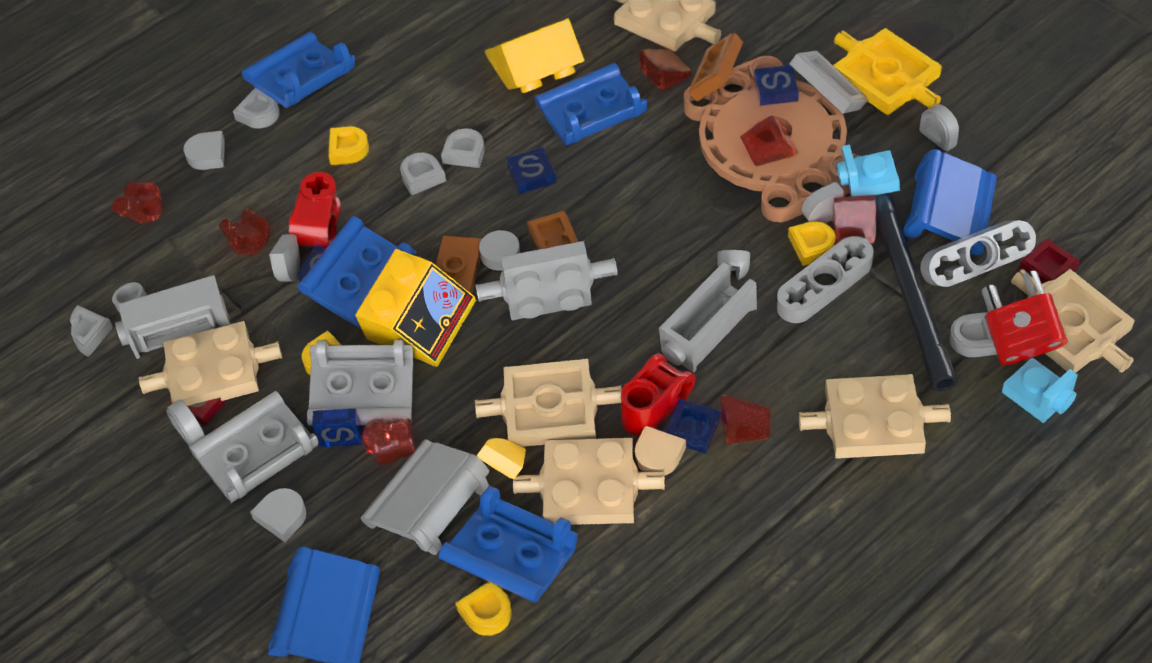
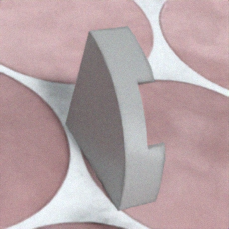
M78 305L70 317L72 339L78 350L87 357L94 352L113 329L110 319Z

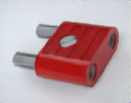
M1036 271L1030 272L1038 295L1035 294L1028 272L1023 275V279L1030 296L1029 298L1002 306L996 286L990 285L989 288L997 308L994 309L987 288L984 287L981 291L988 309L985 321L1001 365L1015 364L1057 350L1068 343L1052 295L1044 292Z

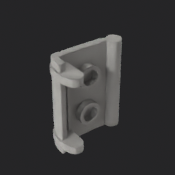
M317 340V345H310L311 377L309 408L307 411L308 425L412 424V345H404L403 340H394V345H328L326 340Z
M274 391L190 445L189 449L232 503L238 498L241 499L247 495V492L298 458L310 453L319 443L317 436L314 433H309L287 407L279 393Z
M425 439L360 519L372 529L378 526L414 540L421 550L437 555L442 547L438 537L474 492L482 495L489 487L485 477L490 471L476 455L439 443H432Z

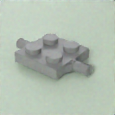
M584 241L502 256L503 270L500 280L475 285L479 302L503 297L509 306L511 320L535 318L542 314L563 310L571 311L592 305L590 288L593 284V279L616 276L618 274L615 258L590 263Z

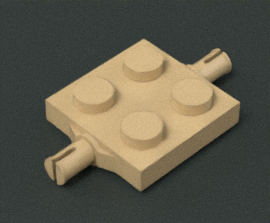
M615 0L624 4L615 12V25L670 50L676 51L684 42L696 37L706 40L713 45L721 37V30L705 24L715 14L716 2L713 0Z
M1022 269L1020 273L1017 272L1011 283L1027 294L1029 298L1030 296L1023 279L1026 271ZM1071 269L1055 280L1042 283L1044 292L1052 295L1068 339V343L1062 348L1045 354L1064 370L1068 371L1071 369L1075 373L1090 361L1104 357L1121 373L1130 367L1134 359L1117 347L1115 343L1132 330L1135 321L1133 318ZM1029 275L1035 294L1038 295L1034 280Z
M242 321L164 341L166 362L163 371L143 377L140 376L139 383L143 394L168 388L172 404L179 399L186 406L219 397L223 401L258 392L256 375L259 364L282 359L283 356L278 341L254 348V345L249 340L245 322Z
M588 359L503 367L504 387L501 392V398L475 400L477 418L503 415V420L507 425L508 440L522 447L545 445V440L596 439L594 418L597 412V405L621 403L622 389L621 385L595 389V384L589 373Z
M913 374L826 379L825 393L827 403L825 411L799 412L800 431L826 429L833 441L835 458L923 454L926 445L923 431L924 423H948L951 420L949 404L923 406L916 395Z
M632 438L545 440L544 464L540 470V475H519L513 479L514 494L540 492L543 501V518L555 524L560 517L569 520L571 525L634 523V502L637 498L638 490H665L664 471H637V466L633 460Z

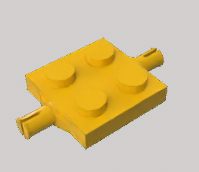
M884 28L873 37L862 41L856 40L844 30L835 37L834 44L840 46L848 54L833 66L867 97L869 103L886 115L891 114L905 102L912 99L918 100L928 109L940 103L941 97L926 87L940 77L941 65L888 29Z

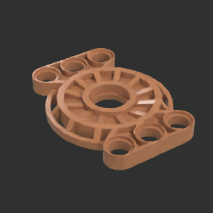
M761 56L734 67V72L726 84L704 97L710 101V104L703 107L695 106L691 103L695 99L689 94L690 87H688L684 92V112L690 119L701 121L699 140L701 152L707 163L721 177L733 184L754 191H763L761 212L766 219L782 223L802 215L803 203L813 193L803 188L807 183L815 182L824 187L837 181L840 185L836 162L843 161L841 146L846 144L847 127L844 115L814 86L790 78V84L783 88L782 85L786 84L787 79L779 74L776 87L773 89L766 88L762 84V78L757 73L764 70L774 73L783 72V64L777 58ZM774 77L766 79V84L773 86ZM731 84L743 87L739 92H728L724 88ZM821 104H823L832 113V115L829 116L827 111ZM776 126L786 129L791 135L783 143L766 144L757 139L754 132L763 127ZM837 127H839L840 140L833 139V131ZM706 128L712 133V139L707 141L705 135ZM853 154V158L860 157L856 154ZM840 185L844 191V196L850 193L848 185ZM780 197L788 200L789 204L786 207L776 208L770 205L769 201Z

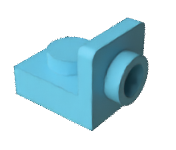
M850 144L841 146L843 161L836 162L838 178L841 186L848 185L852 200L900 190L899 178L890 150L853 158Z
M1031 358L1004 382L1002 393L1044 423L1055 412L1059 414L1065 412L1076 398V392L1073 389L1078 374L1069 369L1060 378L1034 358Z

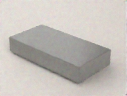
M818 51L797 53L791 61L790 65L843 114L861 110L868 101L867 97Z

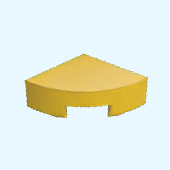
M492 438L484 444L477 456L480 460L510 479H515L523 468L526 449L509 440Z

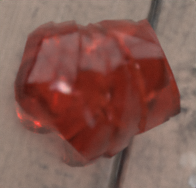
M130 181L124 189V197H117L111 207L112 211L119 215L130 217L132 220L140 223H149L157 220L163 209L159 189L152 181L146 183Z
M250 208L243 211L241 220L238 223L233 224L229 220L224 219L219 224V228L226 236L235 253L253 256L260 252L268 242L269 225L266 218L256 215Z
M374 418L367 422L361 435L366 451L375 455L379 465L393 463L401 457L406 458L415 451L411 419L409 418L405 420L403 418Z

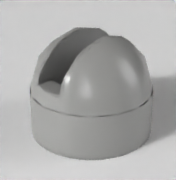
M743 250L718 251L717 265L719 267L723 262L730 266V277L731 271H735L736 280H740L749 271L750 252Z
M132 282L118 288L112 296V301L120 312L118 304L146 296L147 294L141 284Z

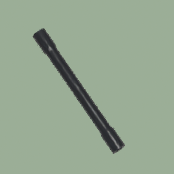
M889 192L867 197L874 220L879 225L923 352L922 359L932 388L939 392L952 389L957 385L958 379L948 351L943 346L898 220V211L892 194Z

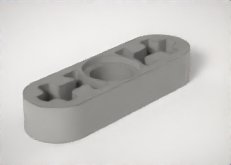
M1008 220L933 249L926 253L921 261L920 270L922 277L931 285L949 287L1025 257L1031 253L1035 246V231L1025 221ZM1013 232H1019L1020 239L1015 242V246L1003 245L999 247L996 242L1007 240L1013 236ZM978 241L982 242L987 250L986 259L980 265L974 264L970 258V249ZM958 260L960 265L946 268L944 275L936 274L935 268L940 266V261Z
M857 236L844 238L783 284L777 293V312L779 316L791 323L804 322L864 277L872 268L874 250L871 243ZM847 255H849L850 257H852V258L849 259L848 261H847ZM827 273L834 276L837 281L831 285H821L814 278L819 274ZM803 298V304L801 305L798 301ZM789 299H791L792 301H794V303L789 304V303H788Z

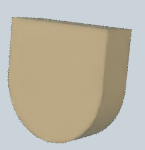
M645 426L635 446V460L638 468L642 472L664 471V476L670 474L677 467L686 449V440Z

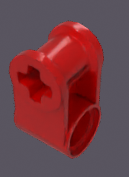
M311 173L300 184L295 209L292 211L289 221V234H296L298 245L328 247L336 237L341 203L338 197L335 196V180L328 173Z
M660 353L654 354L621 390V423L623 428L628 433L638 436L641 435L645 426L656 429L676 407L680 406L688 398L695 385V375L689 371L681 372L668 364L667 358Z

